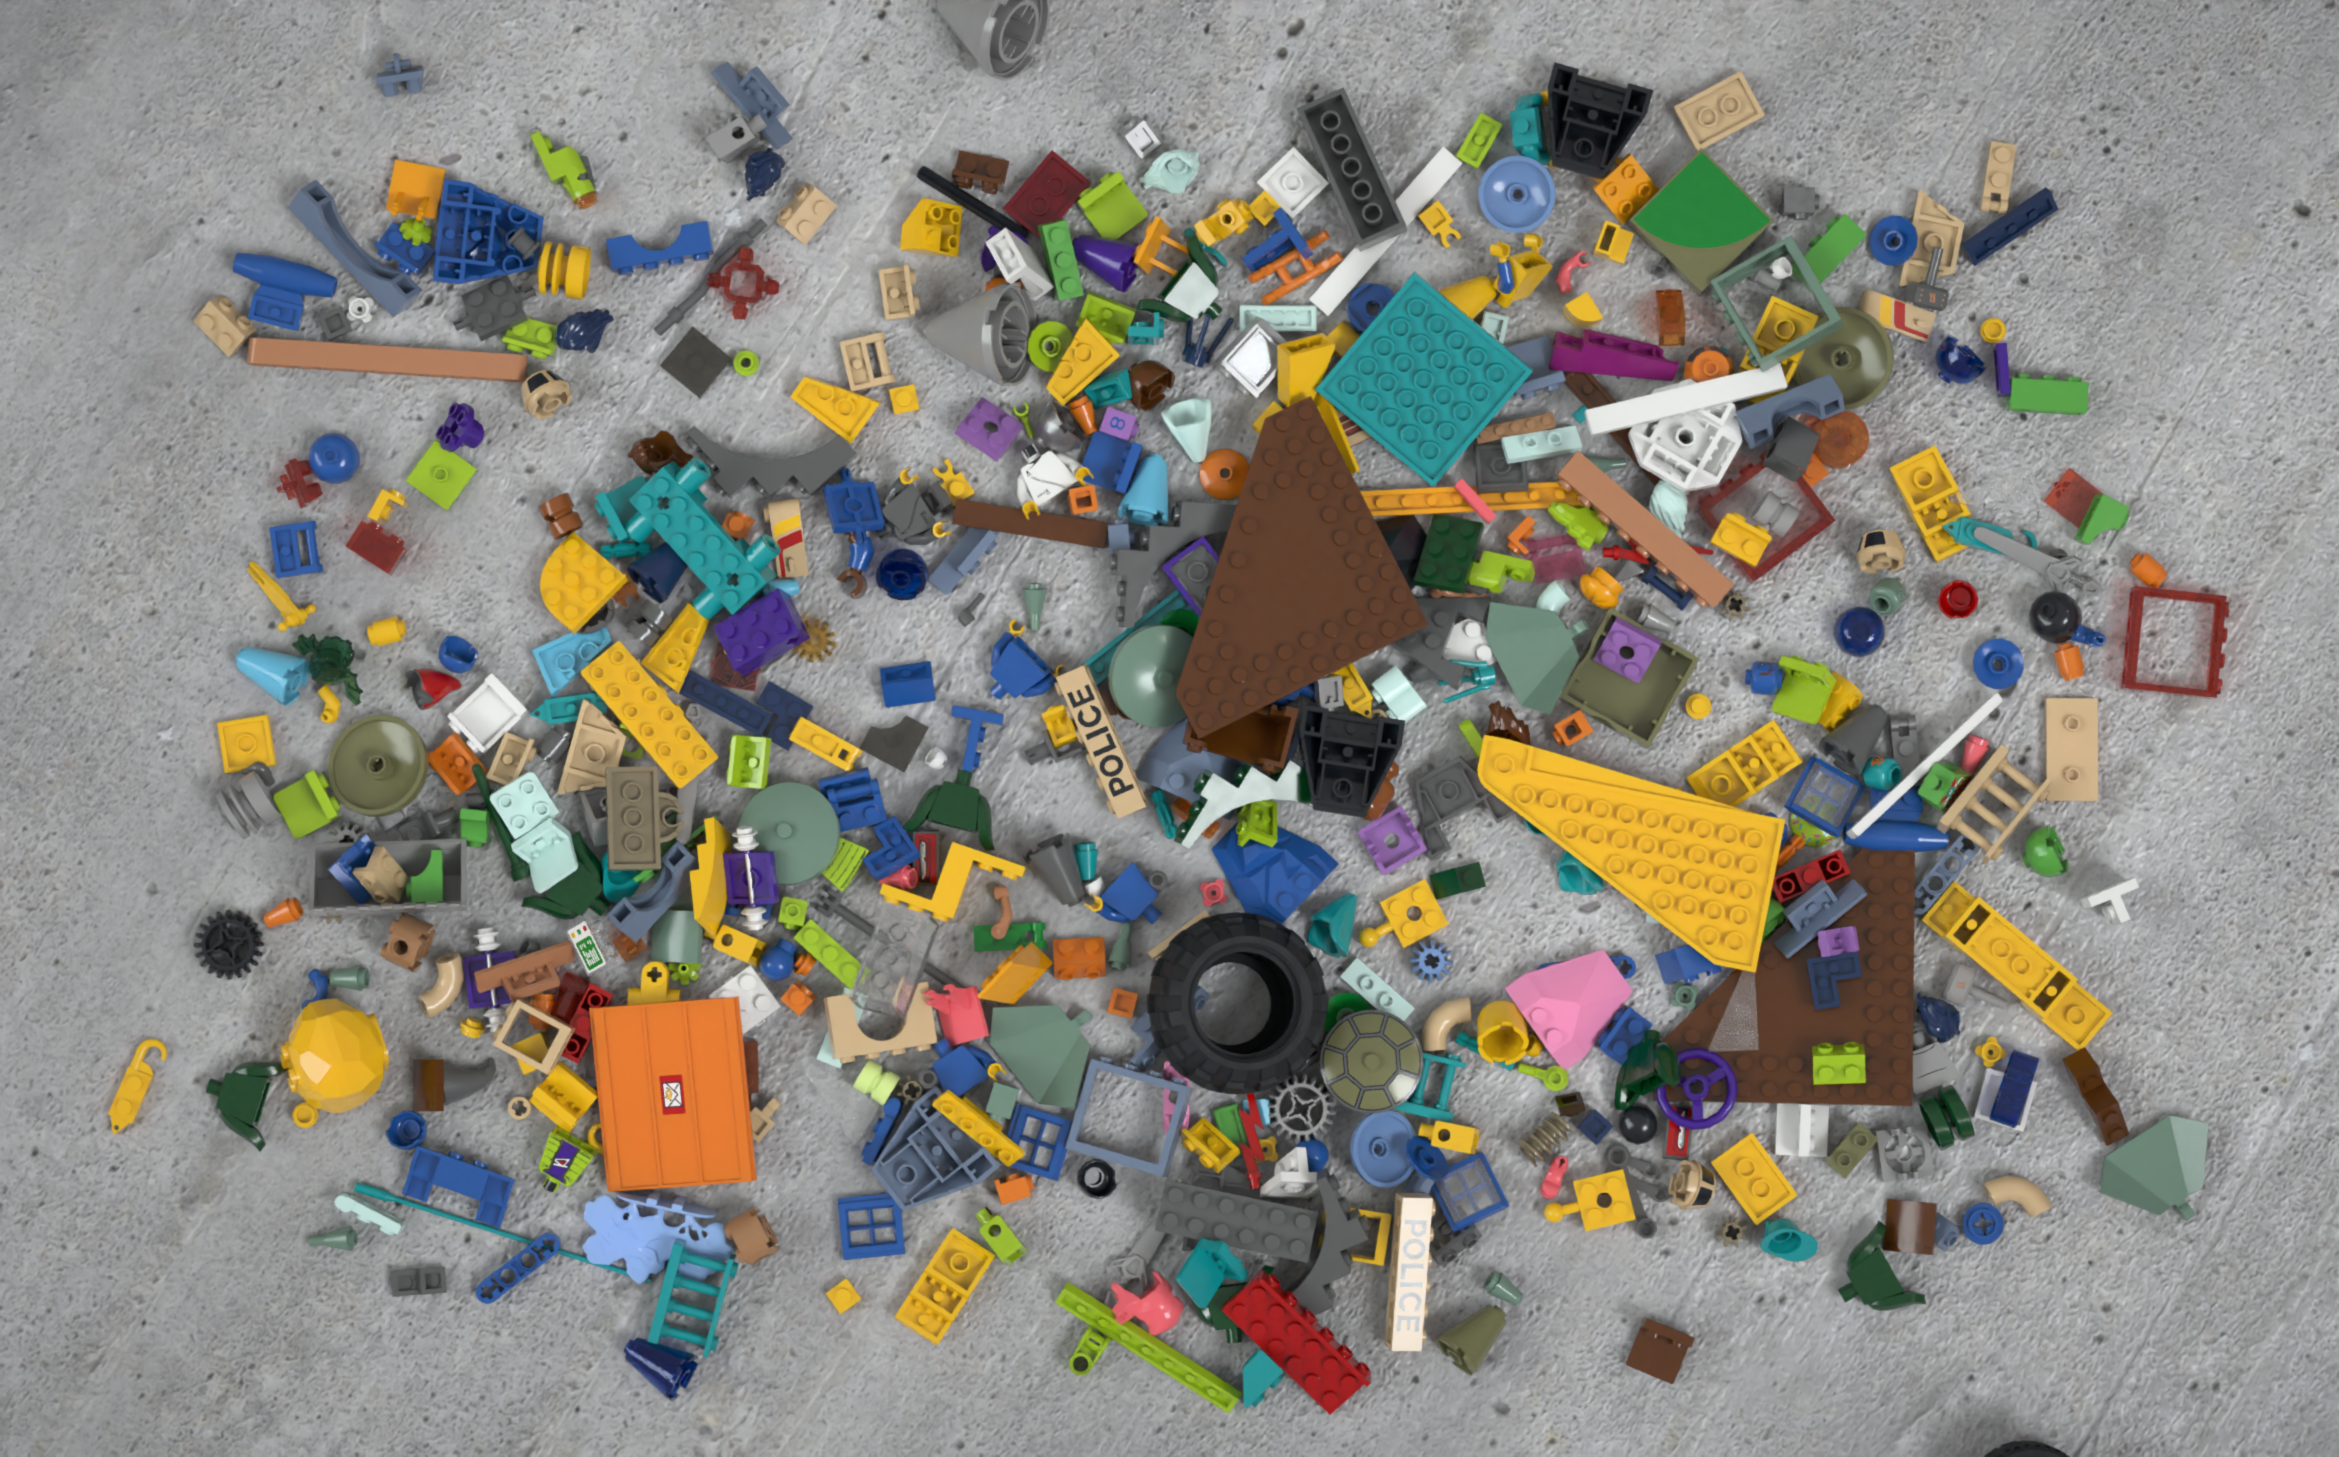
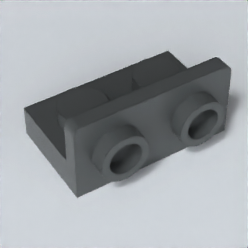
M1461 1205L1457 1206L1462 1218L1468 1216ZM1443 1216L1431 1225L1434 1236L1433 1241L1429 1244V1251L1439 1265L1442 1266L1455 1260L1458 1253L1465 1248L1473 1247L1482 1235L1475 1224L1453 1233L1446 1217Z

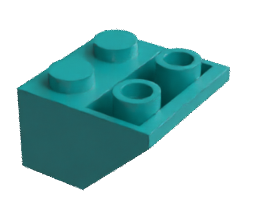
M1261 1348L1242 1365L1243 1405L1247 1409L1251 1405L1255 1408L1265 1398L1263 1392L1269 1386L1274 1389L1283 1379L1281 1375L1284 1372L1283 1369Z

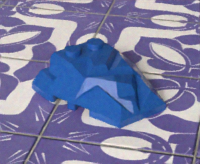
M444 179L434 253L433 282L459 285L538 269L541 245L525 261L523 255L513 245L509 246L507 242L523 226L525 228L524 232L532 240L541 244L544 217L515 203L507 202L499 198L498 195L488 193L470 182Z
M1237 822L1212 848L1245 912L1272 918L1280 924H1283L1339 865L1321 846L1278 826L1277 842L1273 847L1249 839L1243 847L1238 845V835L1236 834Z

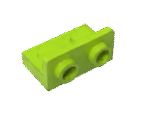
M527 318V321L508 329L505 337L503 336L502 342L507 345L506 349L521 353L522 349L531 351V356L546 360L547 356L554 358L557 347L555 333L558 326Z
M1271 800L1251 802L1236 809V815H1238V825L1236 827L1238 845L1243 847L1249 839L1270 847L1276 844V802Z

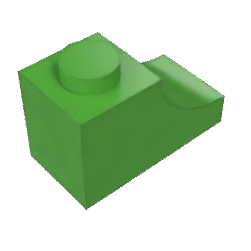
M2095 494L2074 540L2083 545H2090L2093 539L2104 530L2119 531L2128 521L2129 514L2127 513L2130 507L2104 494Z
M461 808L460 839L466 838L468 847L482 848V843L489 844L492 821L490 812Z
M431 850V858L426 869L418 876H411V882L406 883L407 898H412V902H444L443 850Z

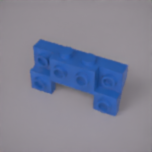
M417 1145L402 1192L403 1195L427 1203L433 1185H437L480 1200L481 1203L475 1220L497 1228L501 1227L516 1179L487 1169L489 1164L476 1159H474L473 1163L464 1161V1155L449 1151L447 1155Z

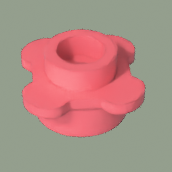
M1217 879L1213 883L1203 882L1200 885V891L1203 892L1204 896L1202 901L1204 906L1211 907L1215 903H1226L1228 898L1224 894L1223 887L1225 883L1223 880ZM1216 891V895H1211V892Z

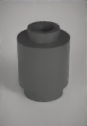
M557 724L554 729L551 727L536 747L539 749V752L537 754L548 763L551 760L557 762L571 745L570 741L573 736Z

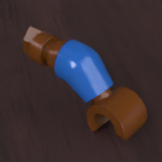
M845 532V535H849L847 539L850 544L848 547L850 550L848 566L851 568L850 570L843 571L837 580L846 583L849 578L855 577L857 587L851 592V598L859 599L867 591V580L862 575V572H866L873 558L874 546L870 537H867L868 544L863 546L862 543L859 546L856 534Z

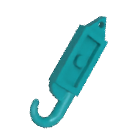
M1960 517L1957 521L1942 525V528L1954 539V543L1997 555L2006 554L1977 540L1973 534L1977 527H1985L2014 540L2013 534L2009 529L1966 517ZM2024 530L2023 534L2030 540L2029 547L2037 550L2036 537L2030 531Z
M595 691L544 698V702L532 710L530 715L544 720L548 725L577 721L584 698L590 700L603 713L606 712L607 705Z

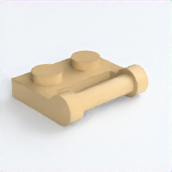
M884 332L839 342L851 391L857 392L896 383L895 375L891 373L884 344L886 340ZM868 344H874L882 377L874 378L867 350Z

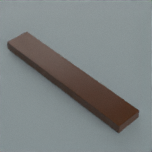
M1568 372L1565 375V385L1588 409L1617 403L1592 374ZM1632 427L1609 432V435L1654 486H1656L1659 480H1663L1639 466L1628 437Z
M956 499L952 522L954 525L1105 548L1108 523L1042 512L1038 516L1036 511L1029 512V520H1027L1022 509Z

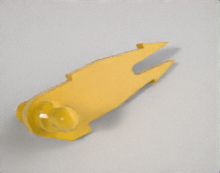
M254 561L249 563L250 566L246 569L251 577L258 583L271 602L279 609L280 615L285 619L284 622L278 624L279 631L284 632L289 627H300L305 623L308 615L316 611L314 604H308L306 608L298 609L284 590L263 571V568Z

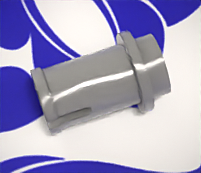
M1764 268L1749 276L1753 283L1758 282L1774 292L1778 290L1783 280L1772 277L1773 273Z

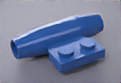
M240 252L236 254L233 264L234 273L261 284L253 294L248 319L299 331L305 308L302 295L333 298L336 292L338 278L306 264L271 255Z
M1912 786L1857 838L1851 839L1846 834L1856 822L1846 823L1843 828V843L1875 851L1915 850V853L1947 849L1949 834L1948 831L1946 834L1942 833L1937 829V826L1917 822L1922 813L1923 800L1917 794L1921 786ZM1870 788V809L1891 790Z

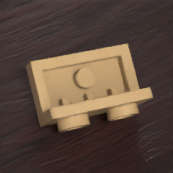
M806 183L797 189L794 199L790 204L781 209L776 223L787 230L799 242L806 245L837 205L815 186Z
M903 264L901 267L879 269L885 320L892 321L916 317L915 311L920 310L918 295H913L912 285H917L915 269L910 270L909 264Z
M223 295L210 300L193 320L228 357L234 355L245 340L257 331L250 319L243 316L234 307L232 301Z
M505 732L486 776L487 781L503 787L528 772L524 768L527 761L532 763L536 755L535 739L530 738L528 741Z
M375 846L367 866L354 868L353 871L355 877L377 903L399 902L409 879L384 846Z

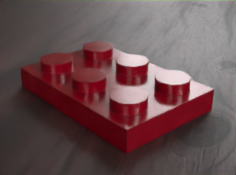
M1052 150L1004 206L1003 210L1040 240L1037 225L1061 220L1078 201L1079 195L1091 185V182Z

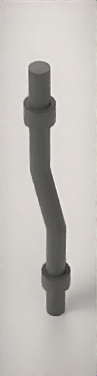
M759 219L748 231L744 230L737 236L738 240L715 260L700 286L677 308L674 306L668 311V316L654 330L661 336L674 323L678 324L685 318L684 314L707 294L722 268L744 247L748 248L755 242L753 239L768 225L762 219Z

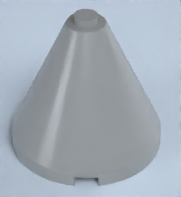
M937 0V8L941 16L985 72L999 80L1007 81L1020 75L1034 59L1029 54L1035 43L1041 45L1044 40L1049 21V0Z
M1002 283L930 319L928 324L925 325L924 336L929 344L1001 386H1016L1026 378L1033 364L1030 358H1028L1027 340L1031 331L1037 326L1035 307L1027 289H1020L1019 283Z

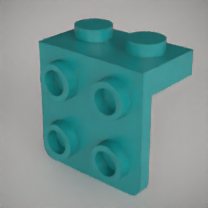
M642 476L609 493L604 491L595 496L598 502L594 505L601 518L606 516L610 523L606 527L613 540L618 538L621 544L632 539L626 533L624 524L638 511L629 499L647 483L646 479Z
M1201 1238L1176 1276V1282L1199 1308L1207 1307L1225 1277L1244 1282L1249 1274L1242 1266L1243 1262L1229 1251L1230 1247L1221 1240L1213 1241Z

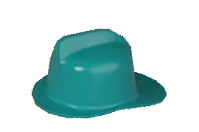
M606 852L601 860L603 894L612 902H620L624 897H631L637 890L640 880L634 883L631 878L641 870L608 871V852Z
M1768 1219L1765 1222L1764 1238L1760 1244L1763 1252L1792 1262L1807 1260L1817 1252L1818 1242L1816 1239L1800 1231L1792 1220L1778 1219L1774 1221Z

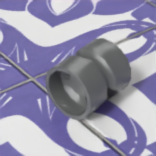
M647 599L638 609L639 616H633L625 625V628L651 648L659 638V630L664 631L673 619Z

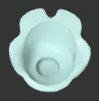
M1202 397L1174 402L1165 406V410L1161 411L1162 418L1167 427L1194 463L1205 460L1211 425V401Z

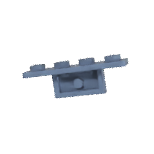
M729 62L720 65L711 72L749 119L760 113L768 125L760 132L776 150L793 139L777 120L790 104L758 66L751 69L744 78L738 74Z
M970 527L930 575L928 580L945 595H948L963 576L967 573L972 575L981 565L978 559L983 553L987 555L991 553L997 545L994 540L999 532Z
M1822 879L1782 911L1793 928L1775 941L1774 945L1786 958H1790L1818 935V931L1826 929L1867 896L1866 891L1855 880H1851L1834 894Z
M1197 985L1195 991V1013L1205 1006L1206 1001L1210 997L1199 985ZM1147 1009L1130 1027L1146 1042L1130 1061L1131 1064L1139 1067L1138 1070L1142 1073L1153 1065L1156 1057L1162 1052L1161 1049H1158L1152 1036V1027Z

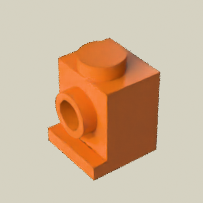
M1094 485L1068 489L1069 495H1067L1070 515L1099 510Z
M732 510L731 513L728 512L722 527L733 539L738 541L743 537L747 542L756 520L741 512Z
M1580 709L1553 725L1555 731L1551 734L1559 746L1564 744L1565 748L1594 731ZM1567 726L1574 727V735L1570 736L1566 733Z
M798 980L795 984L793 983L780 1000L797 1015L802 1016L818 996Z
M1019 1173L1004 1177L1006 1181L1004 1183H1001L1000 1179L994 1180L1002 1205L1032 1196L1031 1190L1035 1189L1031 1175L1020 1177Z

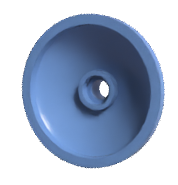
M1509 156L1495 162L1485 172L1479 186V203L1486 218L1499 229L1512 233L1527 232L1541 225L1552 212L1556 198L1554 181L1548 170L1538 161L1525 156ZM1520 189L1523 192L1522 198H1514V190Z
M1390 1110L1381 1113H1370L1359 1122L1351 1140L1352 1163L1358 1175L1372 1186L1379 1188L1397 1186L1404 1182L1414 1170L1406 1154V1144L1409 1139L1417 1135L1411 1123L1403 1115Z

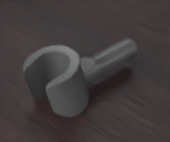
M1665 257L1660 260L1659 264H1655L1651 268V274L1656 267L1660 266L1663 268L1664 272L1660 279L1666 275L1665 267L1668 261Z
M979 593L974 601L960 612L958 620L964 627L975 620L971 612L983 600L984 594Z

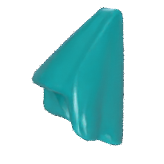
M1565 850L1556 863L1561 890L1576 892L1581 895H1594L1597 891H1603L1602 877Z
M1346 893L1311 916L1310 922L1312 924L1307 939L1311 946L1319 948L1325 954L1335 958L1348 956L1357 904V896L1355 894Z

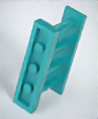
M1423 1053V1071L1412 1098L1409 1097L1408 1102L1405 1101L1394 1109L1452 1123L1454 1113L1448 1112L1449 1107H1447L1456 1067L1465 1068L1466 1063L1460 1062V1056L1446 1053V1058ZM1433 1060L1445 1063L1446 1068L1437 1104L1434 1103V1107L1430 1108L1423 1106L1424 1101L1422 1098L1431 1061Z
M676 1238L671 1250L647 1342L658 1344L661 1337L666 1338V1336L705 1346L702 1357L708 1358L710 1352H715L718 1345L719 1337L715 1336L730 1277L735 1278L739 1263L735 1262L736 1254L732 1253L727 1263L689 1253V1250L685 1249L686 1241ZM687 1262L723 1272L724 1277L721 1287L682 1277V1274L678 1273L680 1264L685 1265ZM679 1287L718 1297L715 1311L676 1302V1299L672 1298L674 1288L679 1289ZM677 1312L710 1321L711 1326L708 1336L669 1326V1323L665 1322L667 1313Z

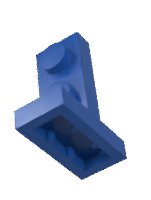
M1281 207L1273 212L1283 229L1270 234L1264 243L1252 247L1241 258L1252 273L1267 265L1294 245L1305 260L1314 254Z
M953 705L952 717L971 720L962 770L973 773L974 767L979 768L981 753L977 752L978 743L984 742L986 728L982 727V722L1003 726L1004 715Z

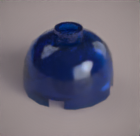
M1947 335L1937 348L1935 354L1936 365L1940 370L1938 373L1939 377L1948 384L1951 381L1957 384L1974 382L1987 369L1983 366L1984 362L1968 346H1958L1956 343L1959 340L1951 335Z
M899 548L888 552L880 561L876 572L878 587L887 591V596L901 601L912 600L916 598L917 594L922 593L928 578V568L924 559L914 550Z
M1856 606L1847 609L1839 615L1834 626L1833 636L1836 645L1843 653L1862 658L1873 654L1880 648L1885 638V626L1877 612L1868 607Z

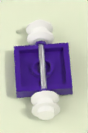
M742 826L737 828V832L732 833V836L738 838V842L733 847L739 851L723 853L728 904H748V907L741 911V914L747 917V920L742 925L748 926V930H759L763 928V924L768 923V920L762 918V914L767 910L759 904H775L779 902L774 851H753L759 845V842L753 840V836L758 831L752 830V826Z
M493 928L479 929L478 935H473V937L479 939V944L475 946V949L480 952H486H483V955L463 958L469 1009L489 1006L490 1009L493 1008V1010H488L483 1016L488 1017L490 1022L485 1028L490 1027L491 1032H495L500 1024L504 1025L506 1009L500 1007L503 1004H510L511 1000L503 986L478 993L474 973L515 959L516 955L515 951L501 953L491 951L496 950L500 946V943L494 940V936L499 934V932H493Z

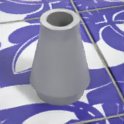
M1643 603L1635 618V622L1644 628L1667 634L1671 633L1675 625V620L1668 617L1651 603L1649 605Z

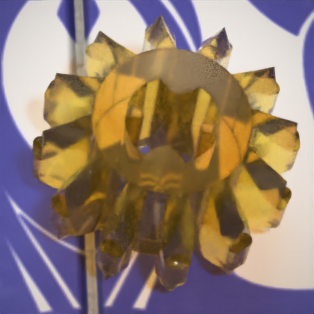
M819 619L815 620L814 627H811L810 621L806 620L805 625L809 636L821 637V642H818L819 646L814 648L812 644L808 645V640L794 647V650L804 648L799 657L803 659L809 653L808 661L810 663H813L814 655H817L818 660L823 662L824 658L821 653L824 651L828 656H831L832 652L827 649V646H836L835 642L828 641L829 638L835 636V633L829 632L825 634L830 627L827 623L819 629Z

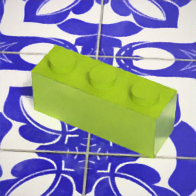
M810 919L794 936L798 943L851 990L869 972L864 965L813 919Z

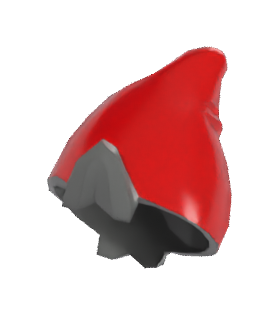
M421 668L414 669L413 671L410 670L406 673V678L408 679L407 687L412 686L414 700L420 710L432 708L449 693L461 688V682L457 678L441 671Z

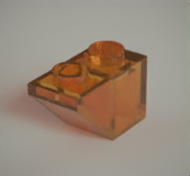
M1656 290V321L1659 346H1684L1686 319L1682 290Z

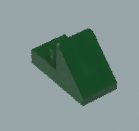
M1479 862L1429 875L1436 900L1486 887Z

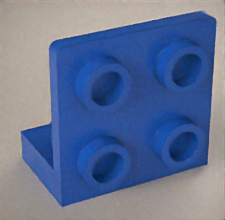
M1095 431L1082 466L1088 468L1094 478L1086 476L1083 478V481L1124 496L1131 482L1143 445L1136 442L1131 444Z

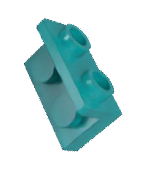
M1154 312V327H1149V323L1135 322L1133 326H1128V344L1159 345V338L1164 339V319H1159V312Z

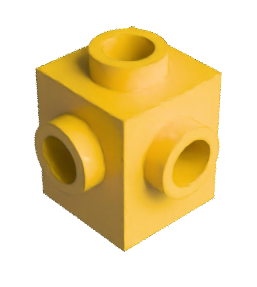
M1240 197L1234 200L1225 199L1217 206L1218 211L1208 218L1222 239L1228 238L1235 233L1239 236L1250 227L1248 223L1254 219L1250 206L1241 200Z

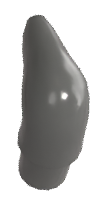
M254 762L241 770L243 775L255 771L266 786H271L275 783L271 770L263 762Z

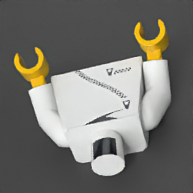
M1034 444L1026 447L1021 453L1028 464L1020 469L1021 475L1017 478V497L1022 505L1025 518L1029 520L1028 514L1031 511H1036L1039 516L1040 507L1078 484V481L1082 486H1086L1083 478L1091 476L1093 479V474L1075 458L1064 453H1053L1050 450L1041 455Z

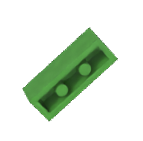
M1846 214L1841 218L1836 215L1826 225L1829 229L1823 237L1818 234L1808 244L1811 249L1804 257L1820 284L1867 235ZM1792 261L1791 264L1794 266L1792 268V275L1810 291Z
M1061 219L1037 225L1048 275L1054 285V288H1052L1054 300L1062 301L1083 296L1084 292L1067 220Z
M2015 374V378L2010 379L2011 394L2007 396V411L2083 416L2087 413L2089 382H2082L2080 377H2066V381L2056 380V376L2043 375L2041 379H2031L2029 374Z

